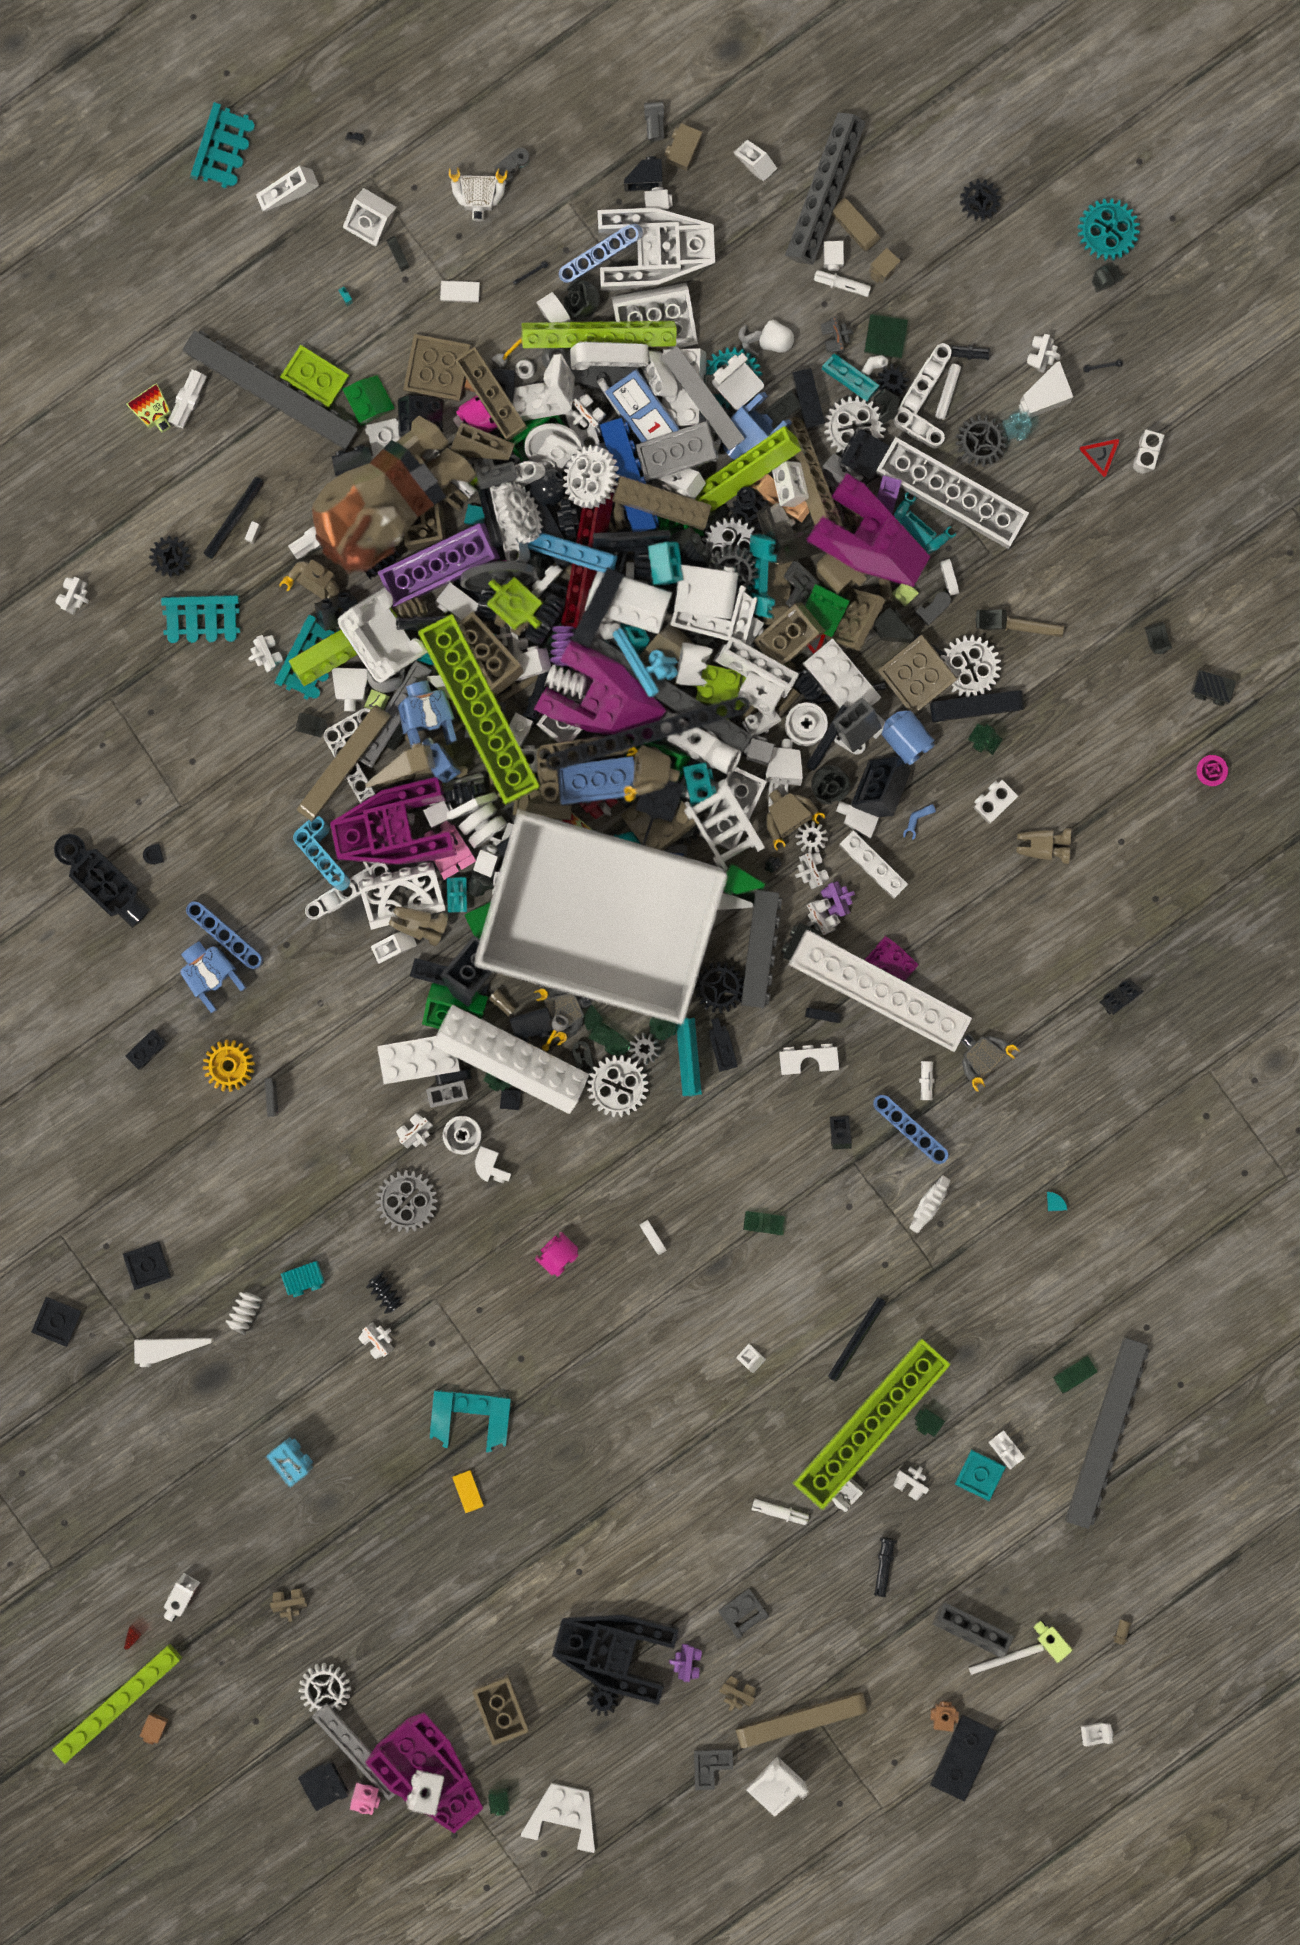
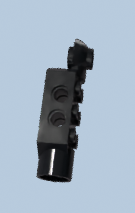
M65 834L57 839L54 845V853L59 862L71 865L69 877L111 917L119 915L129 926L134 928L149 913L151 908L137 896L139 888L98 849L86 851L85 843L75 834ZM69 844L75 847V852L72 855H68L65 852V848Z

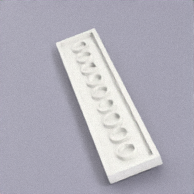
M808 930L805 931L788 964L953 1052L958 1047L972 1019Z

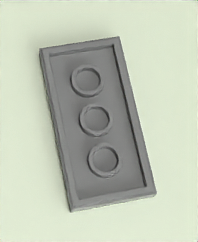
M708 421L635 445L646 482L719 459Z

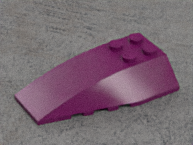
M425 1712L406 1719L377 1744L365 1761V1764L389 1791L397 1794L406 1802L409 1794L412 1793V1778L417 1770L443 1776L444 1779L436 1814L427 1815L452 1833H455L483 1810V1806L449 1739ZM427 1788L422 1789L421 1797L426 1796Z

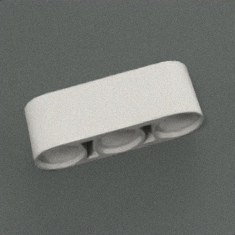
M648 350L649 365L641 368L653 394L674 397L678 386L672 372L661 358L664 354L660 351Z

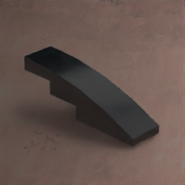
M608 567L606 568L571 640L587 648L590 647L624 575Z
M415 958L410 977L446 986L441 978V974L447 966ZM491 981L479 995L487 997Z

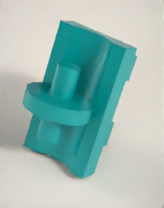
M466 877L447 878L448 913L467 912Z

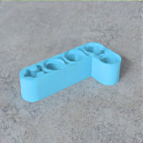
M317 816L313 822L308 820L294 833L293 840L334 888L340 891L345 890L350 884V879L320 845L319 842L327 836L330 828L326 821ZM322 823L321 828L319 830H315L316 826ZM307 836V840L301 843L302 838ZM319 849V853L313 856V852ZM331 863L330 867L324 870L325 865ZM337 874L341 880L338 882L334 875Z

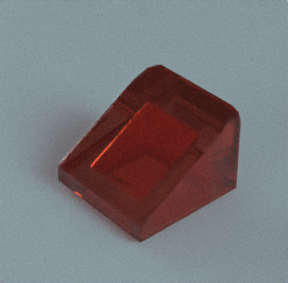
M132 1624L128 1629L124 1645L125 1650H128L142 1636Z

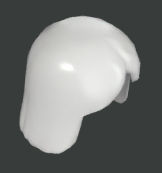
M777 320L768 321L760 336V347L764 350L781 353L787 352L794 343V334Z

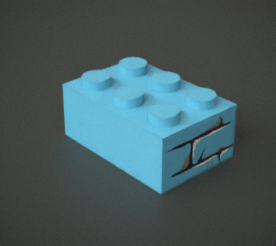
M290 1437L266 1456L289 1487L308 1474L313 1468L312 1459L308 1454L304 1455L300 1451L302 1447L295 1438L292 1440Z

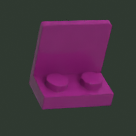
M886 936L864 960L904 982L918 967L917 962Z

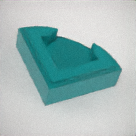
M344 286L338 289L347 306L353 304L347 289Z
M1047 1192L1048 1211L1067 1210L1066 1203L1062 1197L1055 1193Z

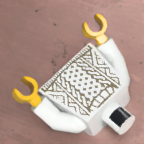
M458 167L456 175L451 174V169H449L453 194L458 203L465 207V210H472V220L483 221L484 211H491L493 206L499 203L505 192L507 170L505 171V176L499 174L500 168L497 170L496 176H460V169Z

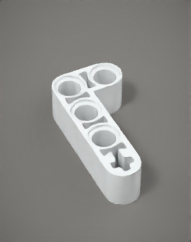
M581 342L575 344L570 349L572 370H585L590 366L646 367L649 365L648 345Z

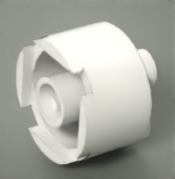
M468 1116L452 1118L447 1122L443 1130L445 1146L456 1154L464 1155L473 1152L482 1140L480 1125L476 1120ZM460 1130H462V1132H467L468 1135L465 1136L466 1140L458 1138Z

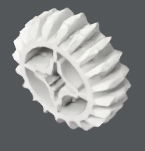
M326 1663L322 1664V1669L316 1664V1671L309 1668L308 1672L310 1675L304 1673L303 1677L307 1681H300V1684L305 1686L299 1688V1692L305 1693L300 1699L304 1700L307 1698L304 1706L306 1707L311 1704L310 1712L314 1708H317L318 1711L325 1704H321L320 1701L325 1697L336 1700L328 1704L334 1711V1707L339 1711L342 1710L340 1703L343 1705L347 1704L344 1698H350V1694L345 1691H350L351 1686H345V1684H348L350 1679L343 1680L346 1672L340 1675L338 1673L341 1669L340 1667H337L336 1671L332 1670L334 1667L332 1663L329 1669H326ZM321 1674L331 1675L326 1681L314 1678ZM335 1679L340 1685V1695L332 1687ZM329 1682H331L328 1686L329 1693H327L326 1691V1693H323L320 1697V1694L322 1693L321 1686L323 1685L324 1687ZM310 1683L314 1685L313 1687L318 1692L315 1700L310 1693Z

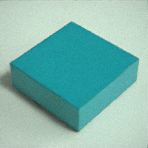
M468 504L464 524L473 526L479 523L484 524L485 517L482 507Z

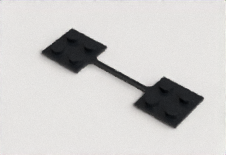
M668 781L663 789L640 795L635 810L650 816V823L642 845H645L652 823L656 818L672 822L684 785Z

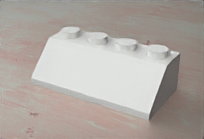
M597 571L586 608L604 574L603 572ZM624 577L605 617L659 633L664 623L672 592Z

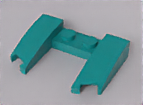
M750 534V553L752 552V555L757 557L754 566L758 568L756 572L759 574V578H754L755 585H753V588L756 589V592H748L752 599L755 596L757 597L753 614L773 618V614L769 611L772 610V606H775V600L767 595L768 561H776V555L770 554L774 551L772 544H775V540L765 534Z
M434 1390L430 1439L434 1436L444 1442L442 1445L444 1448H448L452 1412L489 1415L486 1452H492L491 1447L503 1444V1447H505L511 1398Z

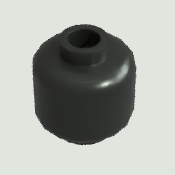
M540 552L531 553L530 559L526 563L537 569L538 578L545 576V571L550 567L549 559Z

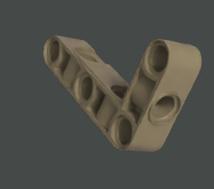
M624 736L623 741L627 745H631L630 740ZM604 737L543 745L538 748L537 772L541 796L544 801L551 803L557 800L559 795L557 770H551L547 767L546 760L540 757V752L547 750L552 754ZM608 739L605 742V748L609 751L615 749V741ZM589 745V752L587 754L595 756L598 751L597 747ZM625 749L606 756L612 757L625 755L626 753H628L629 749ZM570 751L568 759L573 762L579 759L578 752ZM553 756L549 760L550 766L554 768L560 762L557 756ZM552 788L556 794L554 797L549 798L545 795V790Z

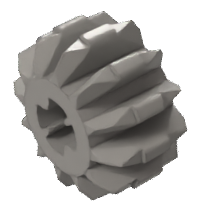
M642 1033V1040H640L638 1035H635L634 1037L638 1041L637 1044L634 1041H630V1044L634 1045L635 1048H629L628 1051L636 1052L631 1056L632 1059L637 1055L639 1056L637 1064H640L642 1058H644V1065L648 1064L647 1058H650L651 1062L654 1063L655 1060L652 1055L660 1056L659 1053L654 1052V1049L659 1050L661 1046L654 1047L653 1045L659 1040L655 1039L651 1042L652 1034L649 1035L648 1040L645 1039V1033ZM641 1044L650 1046L648 1054L645 1052L640 1053Z

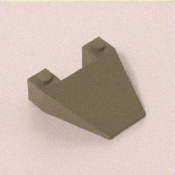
M443 742L438 743L446 750L455 763L451 745H444ZM423 743L411 745L412 749L404 751L368 781L366 788L383 787L433 773L431 769L436 768L430 745H423Z

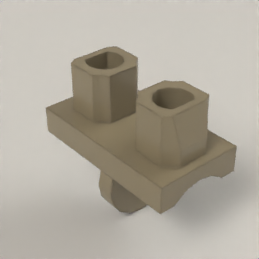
M301 1589L291 1590L292 1600L286 1601L284 1592L273 1593V1603H270L273 1613L280 1612L281 1618L288 1617V1621L293 1622V1616L300 1615L299 1609L308 1607Z
M730 1676L725 1684L720 1687L719 1692L726 1695L724 1702L730 1704L728 1710L732 1711L734 1707L741 1710L743 1704L750 1707L755 1700L753 1696L756 1688L746 1684L741 1692L736 1689L739 1680Z

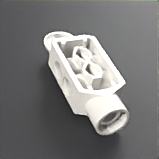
M661 704L666 709L661 720L680 715ZM684 717L680 718V726L687 728L690 723L686 722ZM667 722L662 723L660 727L661 731L665 734L670 733L672 729L671 725ZM701 727L660 739L669 746L690 755L694 760L706 763L707 767L711 769L716 768L727 775L733 772L741 758L740 750L722 740H718L717 736L711 731L707 730L704 732L700 729Z

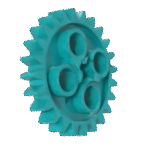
M1103 198L1101 205L1098 201H1095V208L1089 205L1088 209L1090 212L1084 210L1083 215L1085 217H1080L1079 219L1083 223L1077 226L1078 229L1082 230L1077 234V236L1083 237L1080 244L1086 243L1084 251L1090 248L1091 252L1089 255L1091 256L1096 253L1097 260L1101 255L1104 261L1107 260L1108 256L1114 261L1115 255L1121 259L1122 252L1128 255V248H1134L1132 242L1138 241V238L1134 235H1139L1140 231L1135 230V228L1139 227L1140 223H1134L1137 216H1131L1133 209L1126 210L1127 203L1123 207L1120 206L1121 200L1114 204L1113 198H1111L1109 203ZM1102 213H1109L1111 219L1108 221L1104 220L1101 216ZM1124 224L1127 230L1121 232L1118 230L1117 225ZM1110 226L1112 228L1111 231L1106 233V228ZM1097 228L1100 231V235H1092L1090 229ZM1106 240H1114L1115 246L1109 247L1106 244Z
M734 347L732 352L729 348H726V353L719 350L718 357L712 354L714 360H707L709 367H706V386L707 376H714L713 374L722 365H729L727 362L734 355L738 357L742 353L745 355V350L741 349L738 353V349ZM748 352L745 355L747 357L746 365L757 377L762 376L763 373L757 371L761 366L759 364L754 365L757 359L755 357L751 359L752 355ZM712 393L722 408L726 404V409H731L732 405L721 393Z

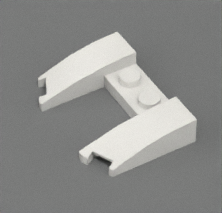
M741 585L732 621L724 618L674 611L671 626L728 641L732 636L746 644L757 597L755 596L752 599L744 592L746 588Z

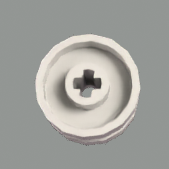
M813 703L797 704L786 717L785 730L787 736L799 746L815 745L823 738L827 731L828 721L826 714L819 706ZM804 722H808L810 724L807 729H805L804 726H802Z
M492 802L473 812L458 826L464 835L476 831L468 840L474 849L485 843L491 836L496 835L507 825L502 816H497L490 821L497 812Z

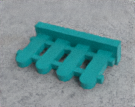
M214 102L190 178L197 180L198 176H201L204 182L210 179L222 183L221 187L226 189V186L232 187L237 183V177L231 174L232 168H240L243 165V159L237 156L238 149L246 150L248 148L249 142L242 136L244 131L252 132L255 124L248 119L249 115L244 114V117L229 113V108H225V111L220 110L221 104ZM216 121L221 123L219 129L214 128ZM225 125L240 129L238 136L225 132ZM210 139L215 141L213 147L208 146ZM219 143L234 147L232 154L219 150ZM204 158L209 159L208 165L202 164ZM216 161L228 165L226 172L213 168V162Z
M240 595L162 597L161 606H166V610H162L163 615L167 616V630H163V634L167 635L170 643L178 642L179 634H186L187 640L191 643L198 640L199 634H206L207 641L214 642L218 638V633H225L227 641H234L237 638V633H240V628H236V613H240V609L236 608V604L240 603ZM216 604H223L224 609H217ZM178 605H185V610H178ZM197 605H204V609H197ZM198 614H205V629H198ZM217 614H224V628H217ZM179 615H186V629H179Z
M311 615L307 616L274 681V684L280 687L282 684L287 685L286 690L288 691L293 688L305 694L303 698L306 700L309 697L313 699L319 697L320 690L315 687L317 680L326 681L329 674L326 673L314 682L303 686L295 673L293 675L288 673L291 668L289 660L296 657L300 649L306 651L316 645L317 637L324 640L335 633L331 630L325 631L318 623L314 622L316 618ZM308 633L313 634L310 641L306 639Z

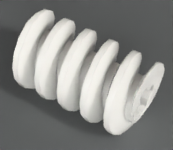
M552 665L545 685L549 683V689L557 685V692L563 687L564 694L571 690L572 697L578 693L579 699H581L587 681H585V675L578 679L577 672L571 676L570 670H567L563 674V667L556 671V665Z
M248 1292L239 1293L243 1299H236L239 1307L233 1306L232 1309L236 1313H229L233 1320L225 1321L231 1329L246 1335V1332L243 1329L250 1328L246 1322L253 1321L249 1315H256V1311L253 1308L260 1307L256 1301H263L261 1298Z

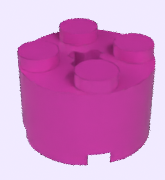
M477 395L461 405L459 410L456 411L460 419L468 423L469 426L487 433L498 428Z
M563 1232L559 1233V1238L555 1235L540 1250L543 1253L540 1257L538 1255L535 1257V1260L550 1275L555 1274L557 1277L565 1270L564 1266L568 1262L572 1263L579 1256L577 1254L578 1247Z

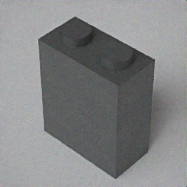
M863 697L833 721L841 741L852 752H855L882 729L875 710Z

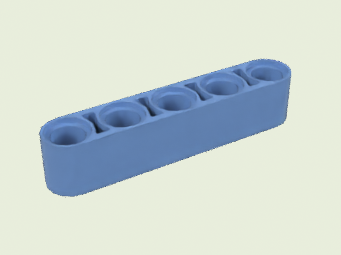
M630 224L623 227L562 266L559 270L560 279L563 282L569 283L582 277L638 241L643 235L642 228L638 224ZM630 228L635 230V238L629 236ZM614 238L620 241L619 248L614 247ZM599 248H601L604 251L603 258H600L597 255V250ZM583 258L588 260L589 265L587 268H584L581 264ZM567 268L572 270V278L567 277Z
M199 902L188 904L186 908L187 915L243 964L251 969H258L262 966L263 957L209 909ZM195 905H198L201 909L200 914L197 916L191 913V909ZM208 918L215 920L214 927L207 928L205 923ZM223 930H227L230 934L229 939L226 941L220 938V933ZM237 943L244 945L242 953H236L234 948ZM252 955H256L259 959L258 964L255 966L249 963V958Z
M886 1095L875 1097L873 1100L874 1108L928 1158L937 1164L947 1161V1150ZM880 1098H884L887 1101V1106L884 1109H880L877 1106V1101ZM894 1111L901 1113L902 1117L898 1122H894L891 1119V1114ZM908 1124H913L916 1128L915 1133L912 1135H908L905 1131ZM922 1137H928L930 1140V1144L926 1148L920 1145ZM937 1150L944 1152V1158L940 1161L934 1158V1153Z

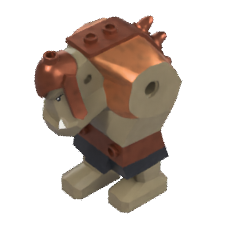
M418 416L412 421L411 431L396 442L391 440L370 463L347 471L325 485L312 506L316 530L315 538L323 547V554L335 564L345 568L349 574L353 571H365L396 551L394 546L400 544L404 533L415 520L432 506L446 498L442 490L452 480L470 483L477 477L476 472L462 456L448 448L435 459L425 464V459L422 455L428 449L442 450L449 443L435 424Z

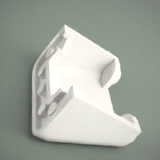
M385 587L352 607L338 619L341 630L373 678L380 683L428 652L421 640L416 638L410 640L404 630L396 629L398 627L396 626V618L389 609L393 605V597Z

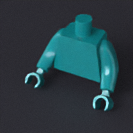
M909 492L905 494L903 501L893 515L927 554L934 552L956 536V533L953 535L948 533V530L951 528L949 526L942 534L935 537L937 535L936 532L911 511L908 512L909 507L914 504L916 496H914L913 500L907 499Z

